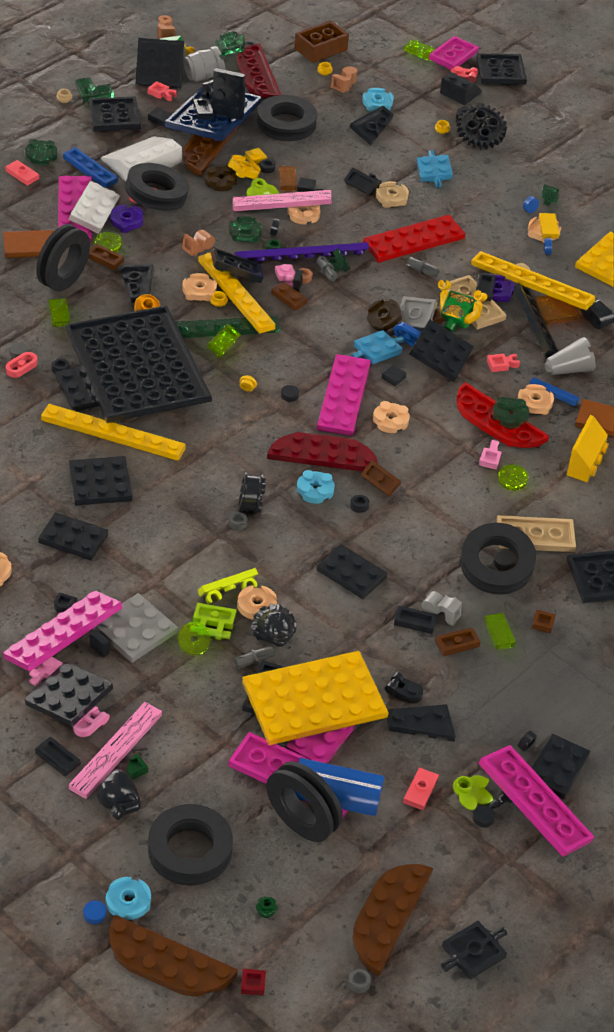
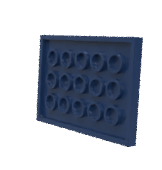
M201 87L165 121V127L184 131L187 134L200 135V137L223 141L262 102V97L245 93L243 120L215 114L214 119H198L193 106V99H209L211 103L210 96L206 98L201 97Z

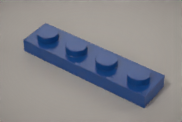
M76 147L63 153V159L87 176H92V179L102 187L108 188L118 183L116 175Z

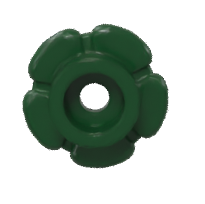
M261 897L255 905L256 911L263 918L272 917L278 909L276 900L272 897Z

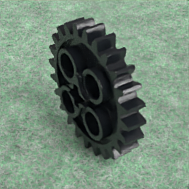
M476 104L475 108L470 105L469 109L465 108L464 112L461 111L456 127H458L457 132H460L459 137H464L463 142L468 141V146L473 144V148L479 146L480 150L484 146L488 150L489 145L491 148H494L495 144L498 146L503 141L506 135L507 121H503L504 116H500V111L495 112L496 108L491 110L490 105L486 108L484 104L481 107Z

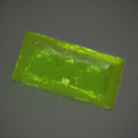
M413 39L404 45V51L430 61L429 54L436 50V48Z
M227 324L210 341L207 347L220 358L241 335Z

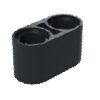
M598 299L587 310L581 309L583 316L596 329L614 323L613 312Z

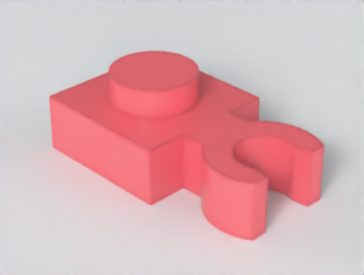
M157 81L148 88V94L159 99L165 97L167 101H172V96L177 97V91L169 89V86Z
M505 354L487 355V363L491 372L507 371L509 367L518 368L520 365V360H517V354H511L509 357H506Z

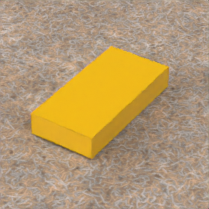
M539 213L538 218L542 238L558 239L559 229L556 214Z

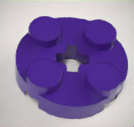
M119 205L112 209L110 223L115 228L120 229L122 233H128L130 230L143 226V212L140 208L133 205L132 208L126 207V205Z
M495 275L492 300L509 302L514 293V283L511 280L510 282L505 280V276Z

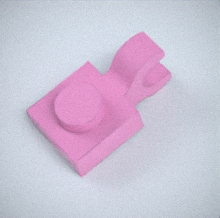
M292 264L275 266L278 280L284 281L293 287L292 280L294 279L295 271Z
M492 440L490 448L483 449L479 461L480 466L497 470L502 452L498 451L499 441Z
M50 657L31 670L29 675L33 678L29 680V683L37 686L44 678L47 679L63 663L54 657Z

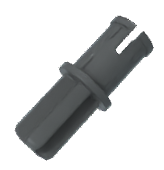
M322 256L323 260L319 257L317 264L320 266L322 274L326 275L329 281L335 282L338 275L334 271V266L328 262L325 256Z
M410 257L407 261L409 263L407 267L419 271L420 274L425 273L437 277L440 272L437 267L427 264L426 261L422 262L413 257Z
M272 646L257 651L252 649L247 654L234 657V662L237 669L240 670L250 665H258V662L274 657L275 651Z

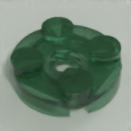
M235 31L220 35L221 38L215 40V46L219 48L221 56L241 53L245 46L244 35L242 33L239 35Z
M30 140L29 144L25 147L26 159H30L31 163L37 165L49 164V161L52 159L55 161L57 159L55 142L52 140Z
M239 216L237 220L230 221L229 233L233 241H250L255 243L262 235V223L255 221L256 218L252 216Z
M499 397L493 406L492 416L495 421L496 419L500 421V425L504 427L517 428L522 423L528 421L529 408L523 399Z

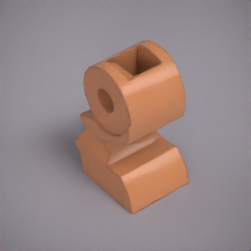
M167 15L160 16L158 18L157 38L174 37L175 28L172 26V18Z
M349 66L342 69V76L339 74L332 75L331 87L343 93L349 91L351 85L356 83L357 69Z
M205 230L197 231L194 238L184 234L182 249L191 256H197L204 249L208 250L213 247L215 237Z

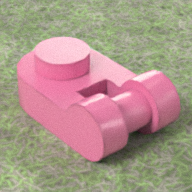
M95 706L73 726V731L80 737L90 736L101 725H105L108 722L110 715L104 711L100 712L98 707Z

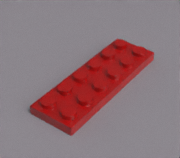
M445 215L363 238V243L368 242L370 253L378 262H383L465 239L466 233L450 215Z

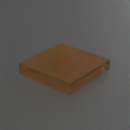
M548 295L535 297V302L546 325L578 319L574 305Z

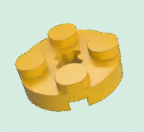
M233 155L228 166L236 171L237 176L241 178L246 176L253 180L258 177L261 169L255 162L251 160L249 163L245 161L246 157Z

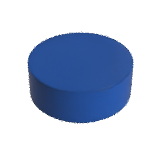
M534 196L528 197L524 201L523 209L528 213L535 212L539 206V200Z
M551 238L544 239L545 255L552 254Z
M100 901L88 902L83 909L84 919L90 924L103 922L106 918V906Z

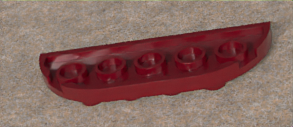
M261 44L247 46L243 52H239L237 68L239 73L246 74L245 88L249 93L261 96L263 99L281 95Z
M301 432L288 434L277 439L270 446L267 453V459L355 471H364L372 460L378 464L372 450L356 439Z

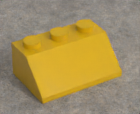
M592 415L589 416L572 448L567 476L584 482H588L590 476L594 477L597 470L596 465H600L603 458L602 453L605 454L609 443H606L607 433Z

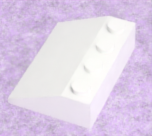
M154 136L101 157V160L126 181L129 169L140 163H156L168 167L182 163V147L173 139Z

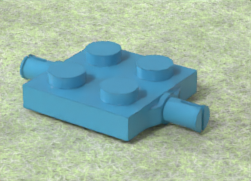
M430 150L428 151V156L417 158L421 182H435V187L438 188L439 186L441 188V181L453 179L448 155L435 156L434 151L432 150L431 154Z
M378 331L354 340V347L358 352L351 353V357L365 358L371 360L372 364L402 354V347L399 344L404 343L405 339L402 335L391 338L385 331Z

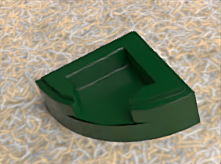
M138 753L131 757L127 766V774L132 780L148 773L149 769Z

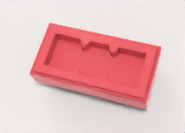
M18 160L5 166L7 173L27 186L39 180L38 173Z
M419 767L404 797L403 803L423 811L439 779V775Z

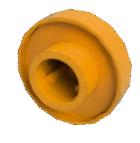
M141 295L135 301L134 311L160 307V303L152 295Z

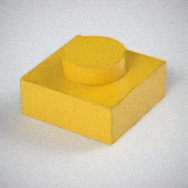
M260 148L245 152V157L249 162L252 160L256 164H260V161L267 159V156Z

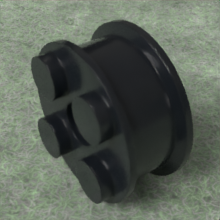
M244 471L238 512L247 510L253 511L254 515H257V512L262 511L263 501L261 494L264 495L266 489V477H263V473H260L258 476L247 474V471Z

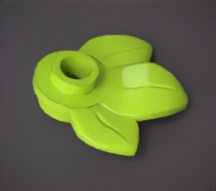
M261 178L254 179L251 187L247 190V196L279 194L276 187L267 184Z
M474 775L470 778L460 776L453 783V790L459 795V802L468 810L474 811L477 804L488 805L493 801V797L485 789L489 779L483 776Z

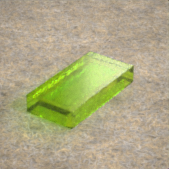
M66 298L49 299L52 327L70 324Z
M504 613L485 615L484 622L495 649L515 647L516 641Z

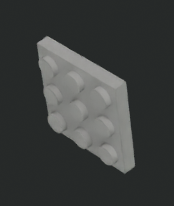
M139 593L123 602L121 610L93 628L106 637L109 643L131 663L178 633V627Z

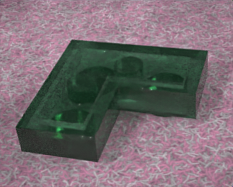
M90 77L75 79V85L83 102H89V98L114 97L110 84L94 86Z

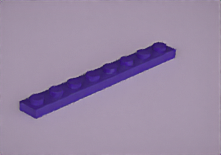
M368 242L237 251L233 254L246 259H255L258 262L265 261V258L282 260V257L288 256V259H297L300 255H305V258H313L315 254H321V257L331 256V253H338V256L348 255V252H354V255L364 254V251L368 250L369 246Z

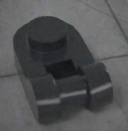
M395 672L391 677V682H388L385 686V691L388 694L408 703H418L422 700L423 688L421 685L404 678L401 673Z

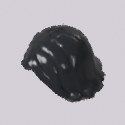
M270 604L269 607L262 606L259 609V612L253 616L254 620L250 626L251 630L254 631L253 636L257 640L269 641L278 647H283L292 638L293 634L296 633L295 627L297 622L287 608H283L280 604Z

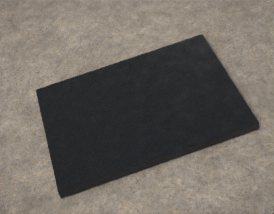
M167 306L65 325V330L106 423L212 402V396Z

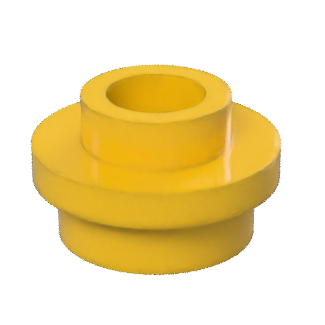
M321 62L317 68L321 75L331 74L333 70L329 62Z
M439 120L435 125V130L440 134L448 133L450 131L449 122Z
M217 291L211 296L210 302L216 307H222L227 304L228 298L224 292Z
M242 376L239 380L240 387L245 391L251 392L257 386V382L252 376Z

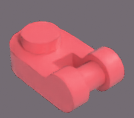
M456 66L451 69L452 73H456L460 77L468 79L473 83L476 81L478 69L475 67L466 69Z

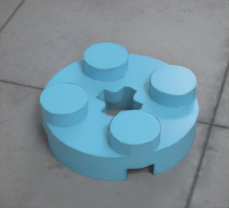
M371 88L368 89L367 93H363L362 102L366 106V110L370 112L381 106L386 107L390 111L393 105V95L390 92L389 94L386 93L385 89Z
M306 470L297 481L298 495L300 493L303 496L302 499L309 503H323L324 499L328 497L330 499L334 494L335 484L332 480V475L329 473Z
M122 877L112 882L108 887L106 907L113 916L117 915L129 921L142 917L150 910L151 891L144 881L140 879L138 881L131 880V877ZM128 895L129 898L134 897L132 901H124V896Z

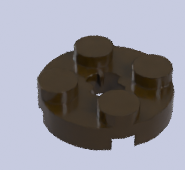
M228 165L208 167L205 173V184L209 188L210 186L214 187L215 191H229L233 185L236 186L237 175Z
M389 299V301L378 300L368 309L367 321L375 330L387 332L402 320L401 309L398 303L392 299ZM382 313H385V314L388 313V314H387L386 316H384V317L381 316Z

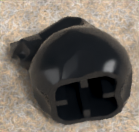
M114 770L101 784L97 793L100 804L106 809H110V812L113 814L112 817L117 820L126 814L140 810L141 801L136 786L131 777L122 770Z

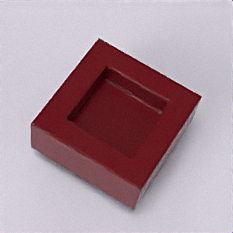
M243 969L241 994L264 996L266 970Z

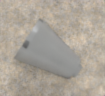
M585 337L579 338L548 357L546 363H544L547 373L559 375L593 371L596 368L594 353L590 352L588 348L591 346Z

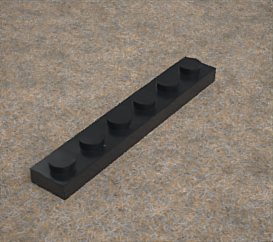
M517 283L514 286L517 293L516 297L522 304L521 308L527 315L526 319L531 323V329L537 336L536 340L542 347V353L548 358L558 352V348L530 289Z

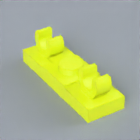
M256 568L203 585L197 590L199 596L206 595L205 600L207 604H211V595L216 596L217 601H220L222 595L219 591L225 590V592L236 589V585L242 583V590L247 587V583H250L252 586L254 585V588H256L257 581L253 578L258 575Z

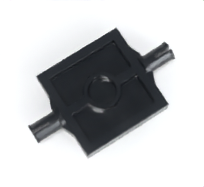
M479 920L443 941L442 947L449 954L450 959L441 963L442 969L448 972L457 966L470 980L506 958L507 952L500 946L498 940L507 936V930H504L502 926L498 930L491 932Z

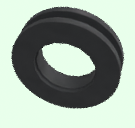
M277 95L267 98L258 107L257 125L261 132L270 138L280 141H298L309 137L316 129L317 110L311 102L304 98L293 95ZM291 114L299 117L300 120L284 122L275 119L274 116Z
M140 163L129 169L125 190L131 199L142 206L154 210L171 211L185 204L189 184L181 173L168 166L156 163ZM145 183L160 184L162 186H165L169 190H156L147 186Z
M70 224L62 225L52 232L44 243L37 261L36 273L41 284L60 292L68 289L76 282L86 266L90 253V239L86 232ZM69 247L67 258L58 269L59 260L64 251Z
M487 523L475 528L466 537L460 558L461 569L466 579L479 590L490 594H509L521 589L530 580L536 562V551L531 539L519 528L506 523ZM501 545L509 548L515 554L517 565L505 572L493 571L481 563L479 553L485 547Z
M290 761L284 763L267 779V794L274 810L283 822L301 837L313 842H322L341 826L343 813L335 793L326 781L311 768L301 763ZM294 790L308 801L315 813L308 810L300 802Z
M183 804L172 807L161 813L150 827L148 835L150 862L162 877L173 883L200 885L210 882L226 870L232 857V830L226 819L209 807L198 804ZM185 830H195L209 837L213 847L202 857L186 859L173 853L168 846V842L176 833Z

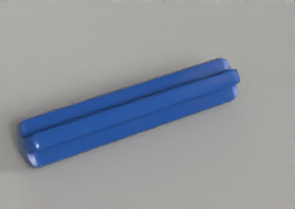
M535 377L530 380L529 385L537 384L546 387V391L549 393L551 391L554 398L572 406L578 404V396Z

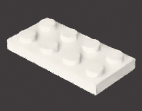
M90 181L70 214L69 220L99 234L120 195L100 186L98 183Z

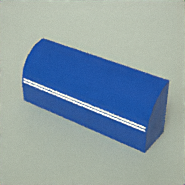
M305 758L299 759L298 763L311 768L326 781L335 793L342 809L376 816L383 789L384 776ZM294 790L298 799L307 801L301 794Z

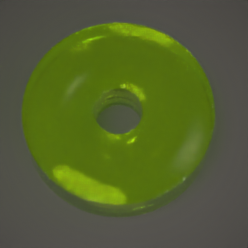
M104 232L95 237V245L99 244L117 253L122 247V239L115 233Z
M514 464L505 465L499 470L498 482L505 489L512 491L521 490L527 485L528 473L521 466Z
M199 622L185 624L178 633L179 646L183 652L189 655L204 653L211 642L209 630ZM192 636L198 637L196 641L190 640Z

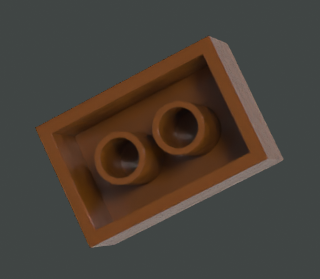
M330 20L295 33L294 49L314 63L348 50L349 34Z

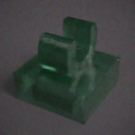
M544 184L542 188L543 204L550 206L551 202L557 203L559 200V189Z
M338 248L333 251L335 257L331 258L329 263L334 266V271H338L341 267L344 272L351 269L340 249Z

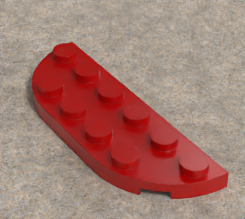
M464 382L459 388L456 405L463 418L506 446L531 448L539 447L549 441L548 434L468 383Z

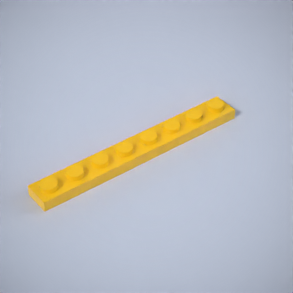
M482 251L471 260L472 266L495 275L505 276V279L520 283L525 287L581 309L587 310L595 302V295Z
M211 253L199 256L198 262L216 280L219 287L259 334L275 330L273 320L235 276L227 271L221 272L215 269Z
M48 404L41 415V421L177 461L181 458L186 444L117 423H106L103 419Z

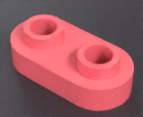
M25 352L6 364V374L13 378L24 375L37 366V355L32 352Z

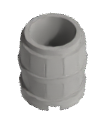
M217 46L196 51L184 58L185 73L190 81L200 82L213 78L215 68L225 70L224 60L220 59L219 55H221V52Z

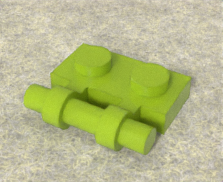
M197 603L193 623H198L199 626L191 625L190 633H195L200 637H204V635L215 637L217 640H230L231 632L224 631V628L233 629L237 610ZM206 626H215L217 629L207 628Z

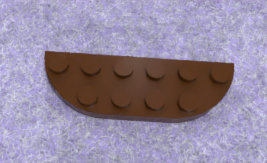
M240 124L223 141H216L212 138H204L194 134L183 149V162L193 174L202 176L240 127Z
M422 864L400 865L385 872L375 883L355 921L352 936L353 947H355L359 955V960L374 974L380 976L433 873L432 867Z
M114 915L111 921L109 943L116 960L128 971L176 993L186 996H203L204 993L215 990L218 992L227 987L238 974V969L117 915Z

